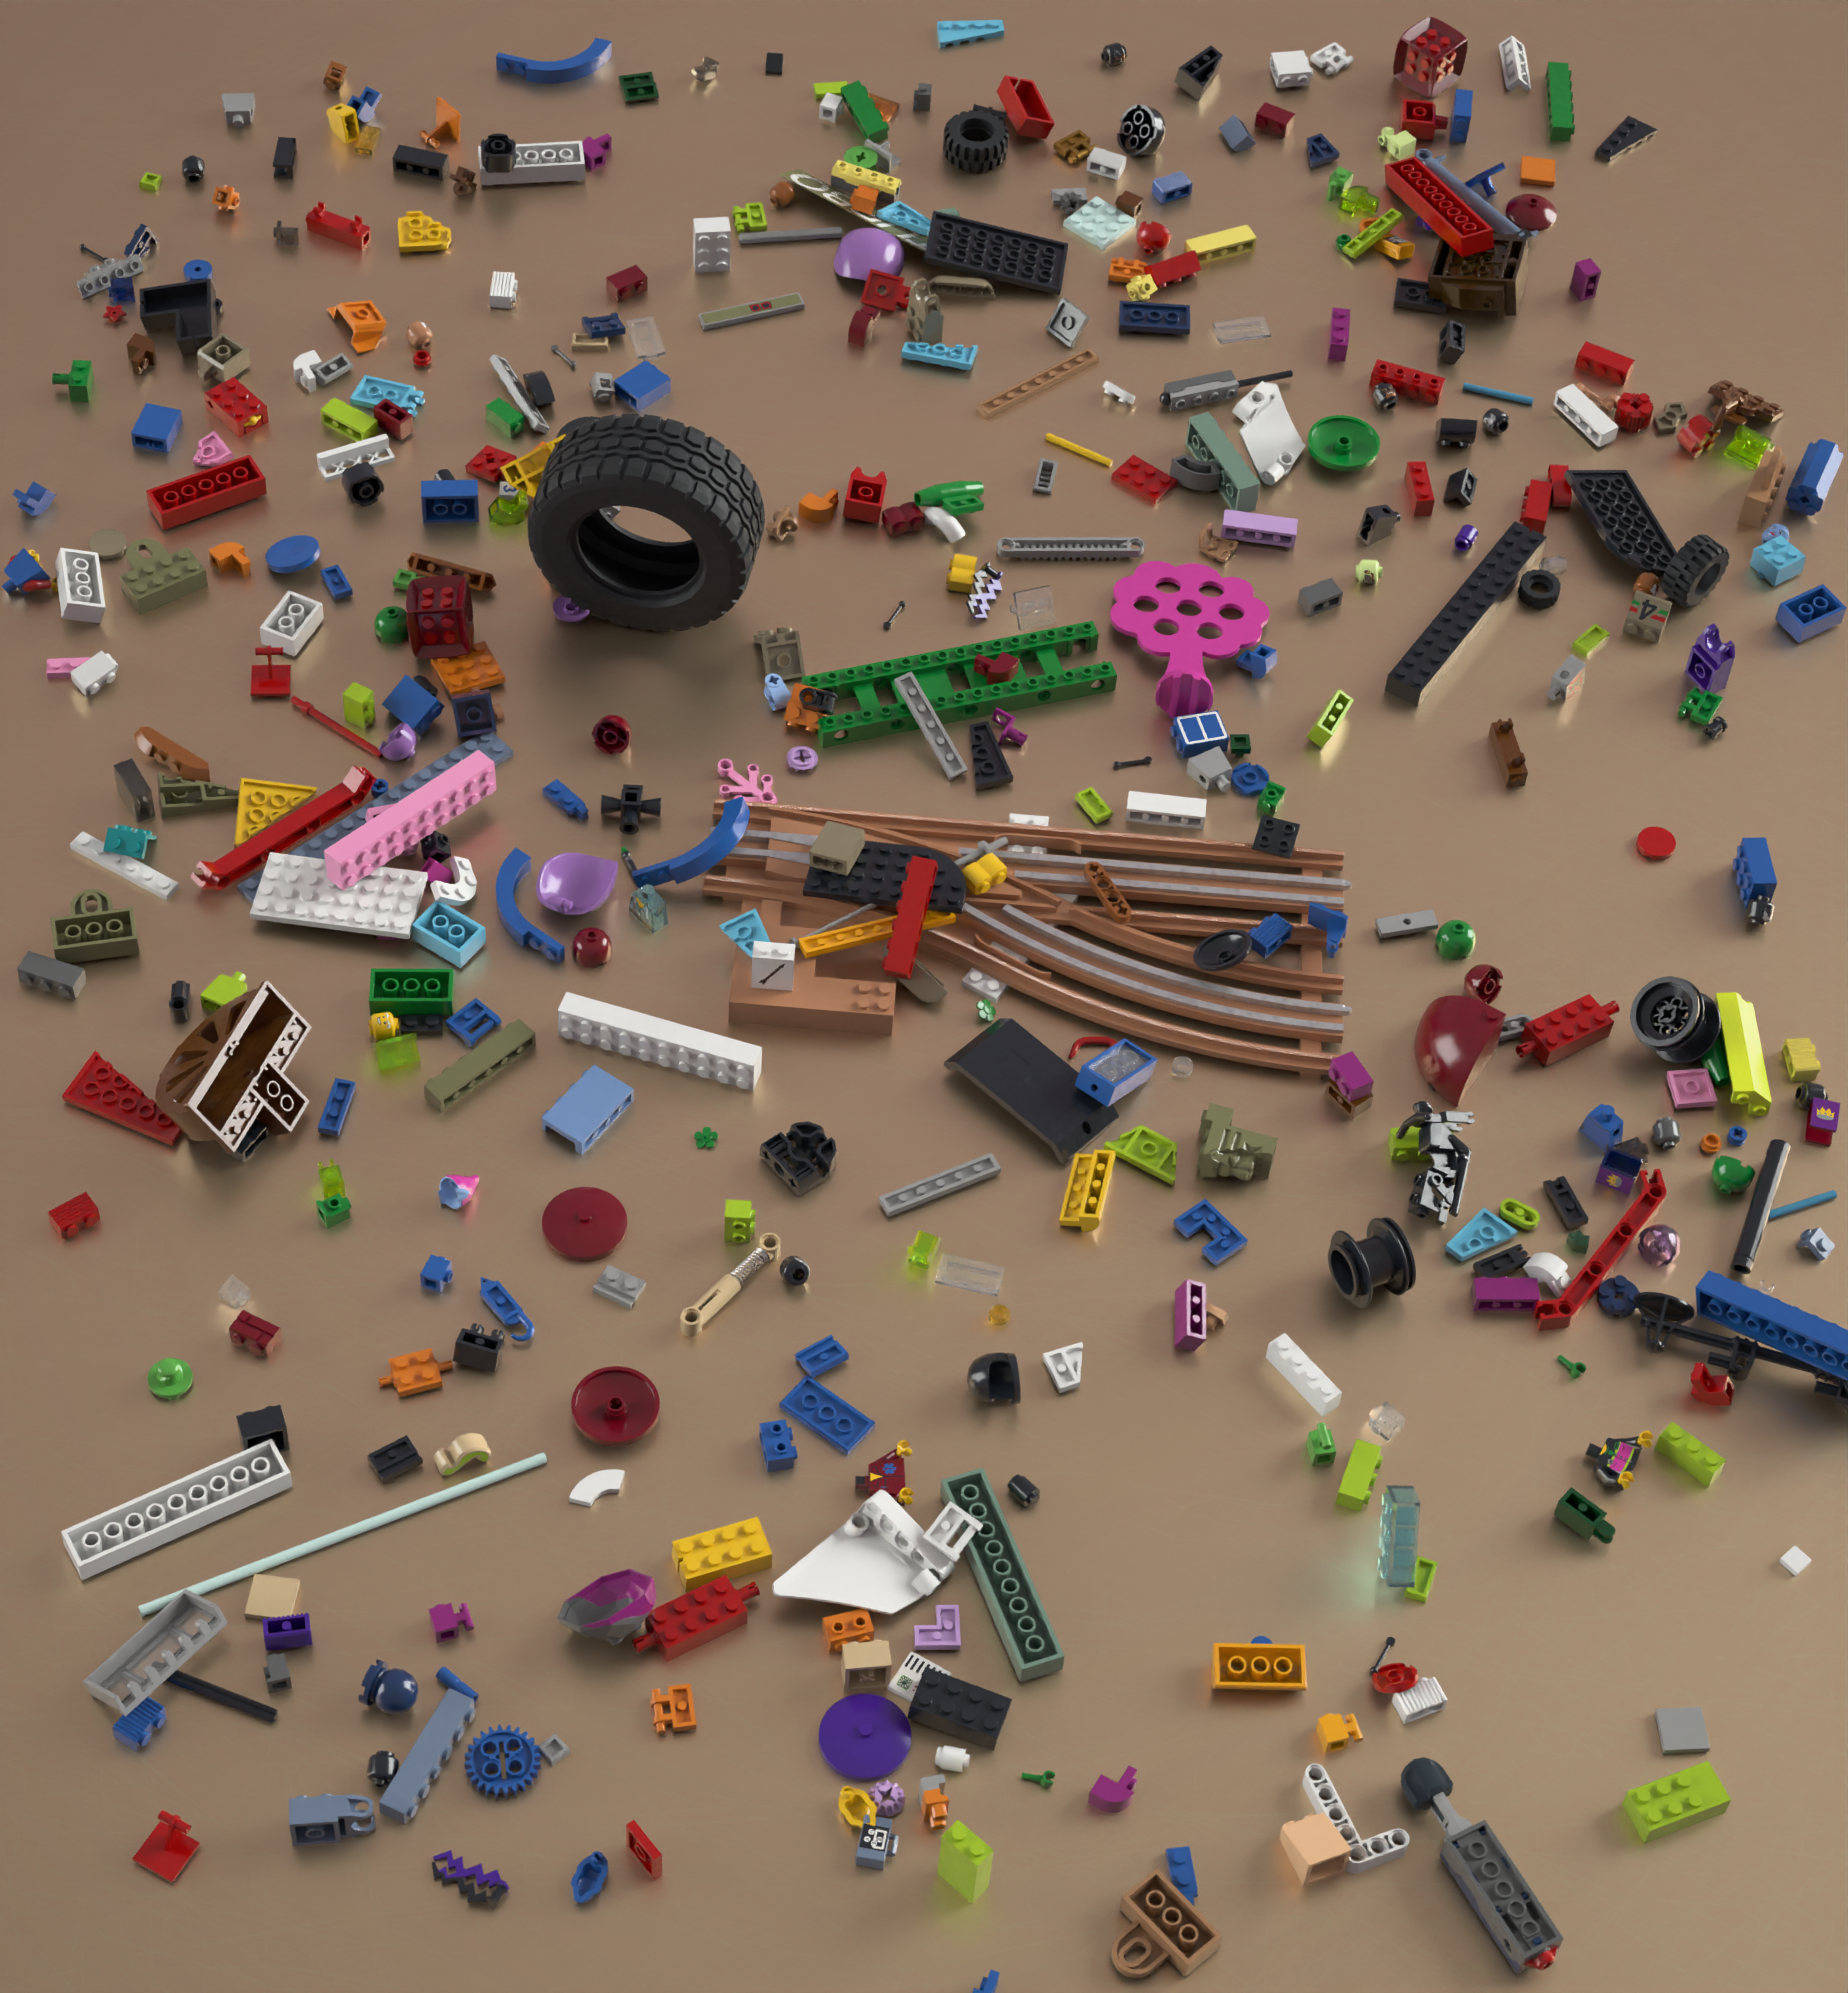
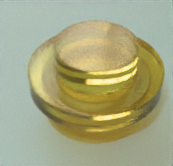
M1002 1304L993 1306L989 1311V1320L995 1325H1004L1010 1319V1311Z

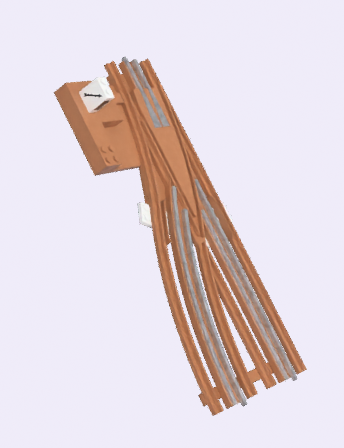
M714 800L713 819L722 818L724 802L729 800ZM745 801L750 810L747 828L731 852L716 864L727 866L726 876L706 874L704 876L703 895L723 897V902L742 903L741 915L756 908L770 939V942L754 941L752 959L736 944L729 998V1022L892 1036L897 978L886 976L884 968H882V952L888 939L805 958L800 947L795 950V944H790L789 939L793 937L798 940L868 905V903L803 896V888L810 867L809 851L826 822L831 821L865 830V841L927 847L944 854L952 861H956L978 850V842L982 840L990 844L1004 836L1008 839V844L992 851L1007 867L1006 879L1001 884L991 886L986 893L975 895L966 886L962 914H955L956 922L922 930L918 945L919 950L969 971L963 978L961 985L994 1003H997L1010 986L1059 1009L1140 1038L1226 1060L1300 1072V1078L1320 1079L1321 1074L1329 1075L1328 1070L1331 1059L1341 1056L1338 1054L1321 1053V1042L1342 1044L1344 1032L1343 1016L1350 1015L1352 1008L1339 1003L1322 1002V994L1342 995L1344 976L1343 974L1322 973V946H1327V932L1307 923L1311 902L1320 903L1331 910L1343 912V890L1351 889L1352 883L1341 878L1322 877V869L1342 871L1343 851L1294 847L1291 859L1252 850L1254 843L1049 827L1048 816L1010 813L1009 823ZM715 826L710 827V834L716 828ZM1047 848L1071 850L1077 854H1080L1082 849L1302 868V875L1047 854ZM982 856L960 866L959 868L962 871L966 866L974 862H977L980 858H982ZM1092 861L1098 862L1124 899L1300 913L1301 924L1290 923L1293 926L1292 935L1285 943L1301 945V970L1246 960L1224 971L1209 972L1202 970L1196 966L1193 959L1196 948L1175 943L1145 932L1209 937L1217 932L1229 929H1239L1248 933L1253 927H1259L1262 921L1131 910L1129 922L1119 924L1113 920L1106 908L1075 904L1079 895L1098 897L1084 877L1085 865ZM1105 883L1098 884L1100 888L1108 887ZM879 905L824 932L898 915V911H896L894 906ZM1058 924L1071 925L1122 947L1190 969L1260 985L1301 991L1300 999L1233 988L1177 974L1111 952L1063 932L1056 927ZM1341 938L1338 948H1342L1343 938ZM1032 960L1097 989L1177 1015L1246 1031L1300 1039V1050L1220 1037L1144 1017L1050 982L1051 972L1039 971L1027 965V963Z

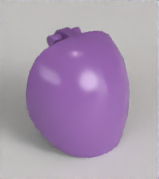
M855 229L842 238L835 254L834 268L840 276L867 281L870 268L899 276L904 264V248L895 236L881 229Z
M572 852L556 855L544 862L539 871L536 883L537 897L546 907L565 915H582L593 912L602 906L610 896L616 881L619 864L613 860Z

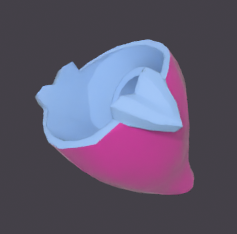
M450 1174L442 1178L439 1186L440 1190L438 1191L440 1203H445L453 1209H459L467 1204L475 1192L479 1176L473 1175L468 1177Z

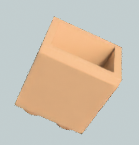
M1324 1812L1317 1815L1316 1813L1309 1814L1303 1820L1297 1822L1289 1821L1281 1827L1279 1839L1302 1886L1346 1870L1352 1850Z

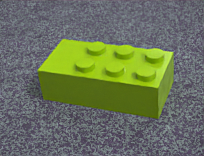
M1705 1761L1627 1791L1622 1805L1645 1844L1725 1813L1731 1799L1709 1761Z

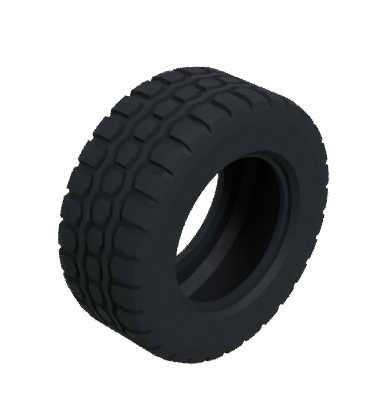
M615 414L601 417L600 420L593 419L570 431L555 446L547 460L527 522L530 550L533 552L535 563L541 569L544 577L550 584H554V588L565 598H571L570 602L583 610H589L590 614L600 619H609L611 623L623 627L631 626L632 629L643 631L652 629L654 632H670L673 629L677 632L690 630L692 627L698 628L722 617L738 602L746 590L765 526L764 504L759 486L753 480V475L745 464H741V460L730 449H724L725 445L711 436L706 437L704 432L692 426L685 427L684 423L672 419L665 421L662 417L646 414L644 417H641L639 414H622L621 417ZM628 506L654 512L676 523L692 539L683 542H663L644 538L614 523L606 516L602 508Z

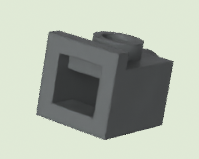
M918 84V90H914L913 110L930 111L932 84Z
M271 1654L267 1656V1667H263L269 1694L292 1688L285 1654Z

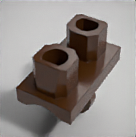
M458 166L456 175L450 174L449 177L456 182L453 186V192L457 196L462 197L467 194L468 186L476 189L477 184L473 182L476 173Z

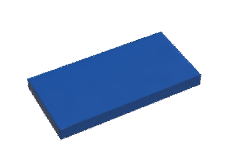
M808 1375L779 1403V1408L847 1456L875 1427L874 1421Z

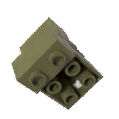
M1210 1103L1208 1110H1203L1198 1133L1202 1135V1145L1196 1167L1200 1169L1198 1178L1217 1177L1218 1174L1221 1176H1236L1245 1181L1250 1180L1254 1174L1257 1177L1268 1179L1278 1138L1231 1126L1234 1109Z

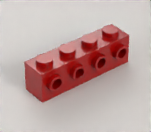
M1377 359L1371 373L1369 386L1375 387L1379 383L1392 384L1397 394L1438 405L1446 378Z

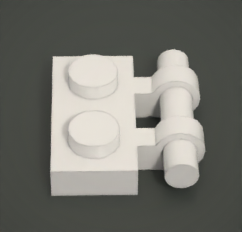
M1335 42L1313 53L1310 58L1321 69L1327 66L1328 68L1325 69V72L1328 75L1331 73L1335 74L1342 67L1346 68L1354 59L1352 56L1346 57V50Z

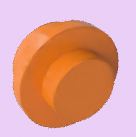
M1713 1133L1705 1135L1700 1142L1701 1148L1708 1153L1718 1152L1722 1145L1719 1136Z

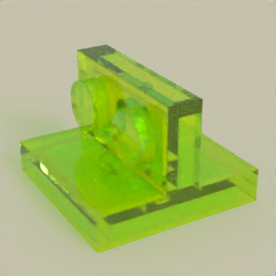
M1739 425L1736 429L1734 440L1726 448L1725 454L1757 469L1764 451H1773L1775 445L1771 443L1772 439L1744 425Z
M415 1032L371 1043L379 1071L421 1061Z

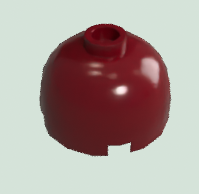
M618 715L602 717L595 724L592 731V736L595 740L594 744L606 754L613 755V752L622 753L628 747L632 737L629 723Z
M584 928L573 939L572 956L579 965L586 968H597V965L602 963L604 965L612 956L610 937L599 928Z
M1488 964L1474 966L1464 978V990L1467 996L1484 1003H1492L1502 988L1499 985L1500 979L1503 980L1501 970Z

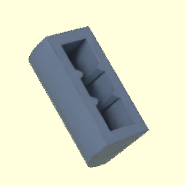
M1236 115L1230 117L1219 127L1227 142L1235 151H1245L1256 144L1243 121Z

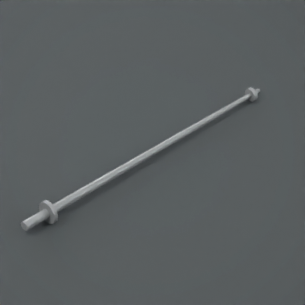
M1004 836L990 844L982 840L978 842V850L954 862L960 867L1008 844V839ZM868 904L804 937L820 934L879 905ZM795 937L789 939L790 944H795V950L798 949V940Z

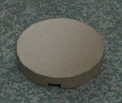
M103 529L95 532L89 540L90 552L98 553V556L103 560H113L121 557L125 549H127L126 536L116 529Z

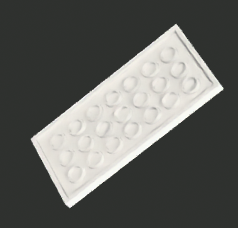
M270 852L250 911V919L410 939L412 924L416 919L428 874L427 872L380 866L371 874L343 891L327 878L325 859Z

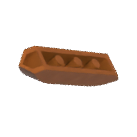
M414 552L407 559L408 571L428 577L444 575L464 576L468 581L469 588L487 593L497 585L493 574Z
M149 726L141 727L134 734L138 747L146 755L154 757L160 763L166 764L185 778L205 782L210 781L209 765L205 760Z

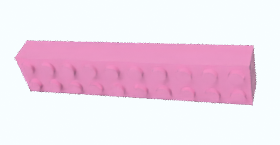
M477 750L325 849L327 878L344 891L380 866L385 865L395 856L400 855L403 851L415 845L427 835L432 834L434 830L447 824L471 806L476 805L486 796L491 795L497 790L494 761L480 750Z

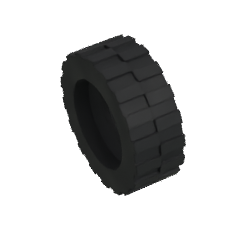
M1533 569L1522 575L1518 596L1529 607L1531 606L1535 609L1550 608L1558 600L1561 583L1553 573L1542 569ZM1530 586H1544L1548 589V593L1534 592L1530 589Z

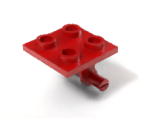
M271 645L265 648L255 647L256 656L267 655L268 665H252L251 696H290L291 665H273L272 655H283V647H271Z
M161 1810L158 1819L162 1821L158 1823L132 1859L134 1862L173 1883L199 1848L200 1843L185 1835L191 1830V1825L182 1821L180 1816H173L165 1810Z

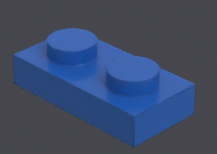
M338 564L320 570L321 576L335 600L353 595V590Z

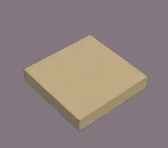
M254 1574L244 1613L245 1618L263 1620L269 1617L272 1619L278 1616H291L300 1580Z

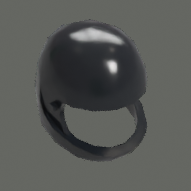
M1000 1352L989 1353L976 1358L968 1369L967 1384L970 1392L976 1398L989 1403L996 1400L998 1402L1005 1400L1009 1401L1012 1405L1020 1404V1377L1016 1355Z

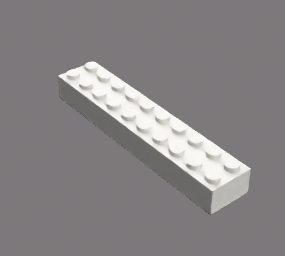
M566 992L558 1008V1035L566 1039L577 1040L587 1045L591 1044L605 1050H612L626 1056L640 1058L643 1061L654 1062L664 1067L675 1068L682 1072H689L703 1078H710L724 1084L727 1083L752 1091L761 1074L762 1047L569 992Z
M269 1439L61 1531L64 1546L81 1579L84 1580L291 1488V1473L273 1440Z

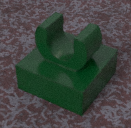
M1230 734L1231 754H1235V758H1243L1244 754H1250L1249 734Z

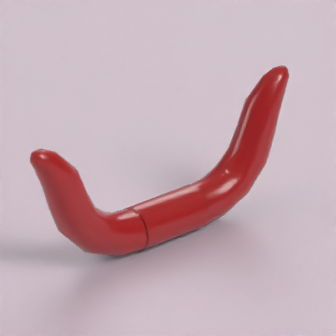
M1109 1037L1080 1038L1073 1043L1068 1059L1073 1058L1077 1054L1078 1049L1083 1045L1104 1044L1112 1047L1117 1042Z

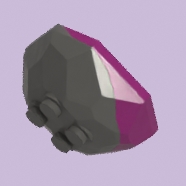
M633 1569L601 1576L567 1599L557 1619L560 1624L580 1635L593 1639H606L612 1645L618 1644L625 1636L639 1630L642 1627V1622L652 1610L656 1601L654 1580L652 1577Z

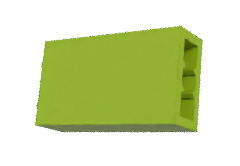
M957 1820L942 1835L937 1874L973 1904L988 1889L994 1850L962 1822Z

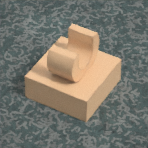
M1208 1302L1206 1305V1316H1208L1206 1327L1214 1330L1217 1323L1225 1325L1228 1320V1314Z

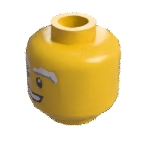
M391 1012L375 1013L368 1020L370 1036H374L376 1040L394 1038L395 1030H399L398 1018H393Z

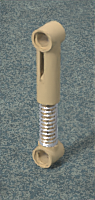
M774 1233L763 1234L760 1237L759 1245L750 1256L742 1261L732 1273L725 1274L692 1307H687L681 1312L680 1328L684 1335L693 1337L700 1334L702 1326L741 1290L743 1282H746L751 1275L756 1273V1270L761 1268L764 1263L774 1262L779 1258L781 1241L778 1235Z

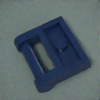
M617 313L592 318L586 316L581 319L582 326L591 339L626 334V328L619 320Z

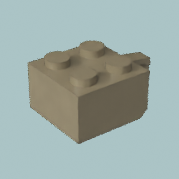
M223 332L200 348L197 353L200 368L198 370L199 378L203 381L215 377L219 381L225 382L250 366L249 349Z

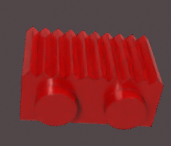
M87 1192L48 1211L49 1221L62 1239L72 1237L81 1229L93 1226L100 1220L99 1209Z

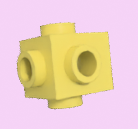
M1150 274L1137 275L1131 278V282L1126 285L1132 301H1146L1150 298V294L1158 290Z

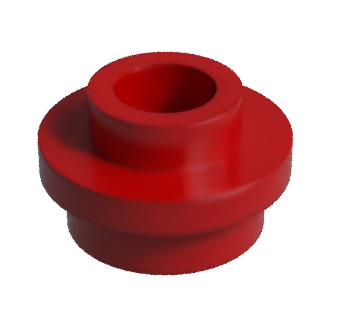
M419 350L415 353L413 362L417 366L425 367L431 363V356L427 351Z

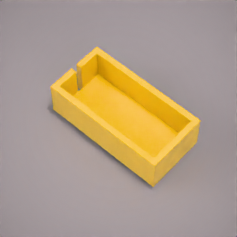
M758 1517L672 1541V1557L686 1593L724 1575L731 1580L772 1568V1552Z

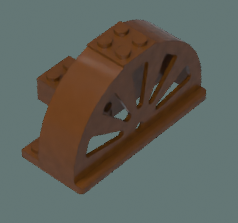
M269 981L262 982L257 989L236 997L211 1014L177 1047L159 1075L160 1078L155 1094L157 1106L188 1138L194 1141L216 1140L228 1153L236 1151L256 1117L269 1126V1131L274 1136L291 1133L310 1101L283 1073L312 1027Z

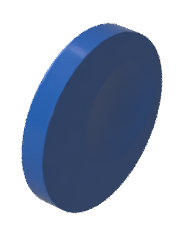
M298 535L282 539L272 545L266 552L265 559L272 571L291 573L313 564L320 556L321 550L315 538Z

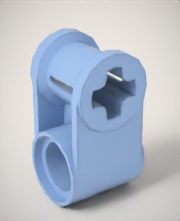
M774 673L765 677L766 687L764 688V695L768 699L772 710L776 711L786 708L788 701L791 699V692L787 689L780 675Z

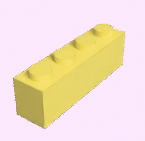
M1248 225L1185 240L1184 253L1195 250L1201 265L1255 251L1257 237Z

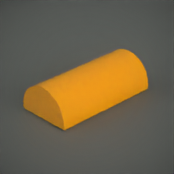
M1213 1643L1211 1659L1213 1689L1306 1691L1305 1645Z

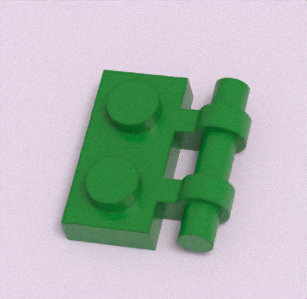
M1694 687L1687 693L1686 700L1679 706L1678 715L1684 717L1687 713H1691L1690 720L1705 726L1712 720L1722 703L1723 697L1707 690L1702 695L1699 693V689Z

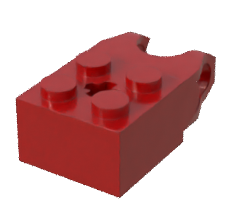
M856 466L850 476L843 517L879 524L887 484L885 472L881 471L875 477H868L861 472L860 467Z

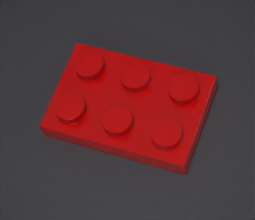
M1132 455L1111 476V480L1155 505L1177 485V479L1135 455Z

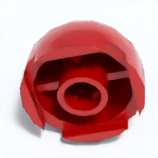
M1143 221L1140 223L1136 234L1139 247L1147 254L1164 251L1172 237V234L1169 235L1168 233L1169 229L1157 222L1146 224L1147 221Z

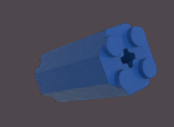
M1820 439L1814 444L1813 442L1809 443L1786 495L1789 509L1809 516H1813L1821 510L1844 456L1842 451L1841 453L1838 451L1836 443Z

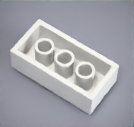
M60 548L55 568L62 619L100 623L105 610V601L98 553Z

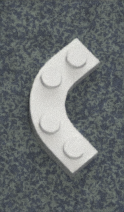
M453 856L449 862L455 876V884L435 880L430 886L437 902L459 906L467 903L474 896L477 880L469 859Z

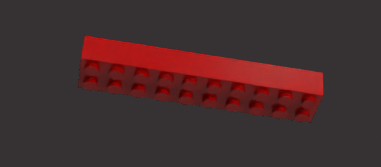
M1416 156L1385 165V184L1461 257H1468L1471 254L1485 252L1488 249L1494 248L1493 228Z

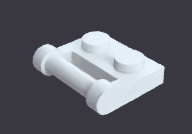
M950 1501L923 1538L956 1562L960 1557L959 1553L975 1532L980 1531L983 1525ZM963 1523L969 1524V1527L953 1548L947 1546Z

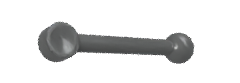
M557 345L551 346L552 352H557L562 358H564L570 364V367H576V362L571 361L560 350H558Z

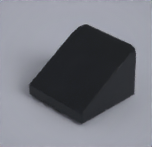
M768 52L765 73L782 74L783 54Z

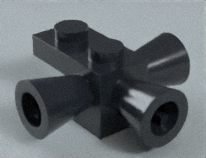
M623 784L621 799L602 795L601 814L621 811L622 821L619 830L623 834L634 835L639 831L638 820L641 819V813L661 817V798L642 800L643 785Z

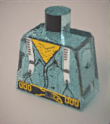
M646 884L632 893L629 911L652 934L668 925L666 903L652 885Z

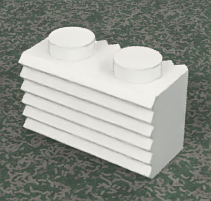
M1094 147L1087 159L1086 170L1117 181L1126 167L1127 157Z
M493 272L489 296L490 307L512 308V302H516V292L514 290L518 289V280H515L513 272Z
M1425 1677L1418 1680L1417 1684L1411 1689L1394 1693L1392 1704L1396 1708L1403 1724L1445 1709L1448 1700L1436 1678L1428 1679Z

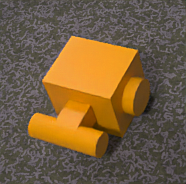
M1340 1713L1335 1715L1325 1714L1318 1719L1316 1731L1324 1753L1347 1748L1350 1735L1353 1736L1356 1743L1363 1740L1354 1714H1348L1345 1717L1347 1724H1344Z

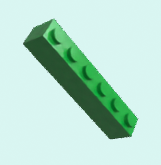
M1548 62L1546 89L1550 140L1570 141L1571 134L1574 135L1575 124H1573L1574 113H1572L1574 106L1572 102L1573 92H1570L1572 81H1569L1571 79V70H1569L1568 63Z

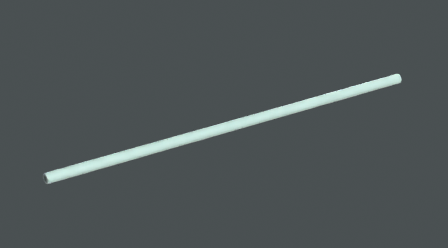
M542 1452L185 1589L197 1595L204 1594L547 1463L546 1455ZM185 1589L138 1606L141 1616L143 1617L164 1609Z

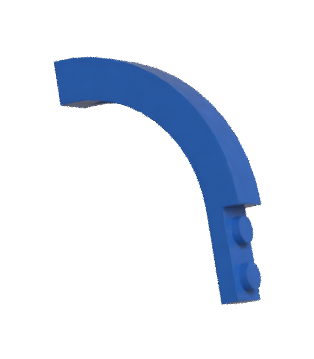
M595 38L593 43L582 53L559 61H535L498 52L496 55V70L526 76V81L533 83L555 84L570 82L586 77L600 69L612 55V41Z
M743 796L724 802V811L719 824L698 846L676 858L632 871V877L639 891L675 880L676 884L690 880L704 873L728 855L742 838L749 822L750 810Z
M515 848L504 860L497 875L496 906L499 919L509 936L524 948L529 943L534 949L540 950L549 959L555 960L560 964L565 959L564 946L528 922L516 906L514 900L515 892L522 879L531 871V857Z

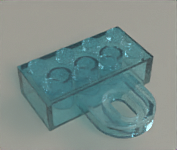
M1386 1485V1493H1382L1380 1517L1382 1535L1379 1536V1548L1382 1549V1555L1378 1556L1377 1566L1378 1570H1381V1578L1385 1579L1387 1587H1414L1420 1501L1413 1486Z

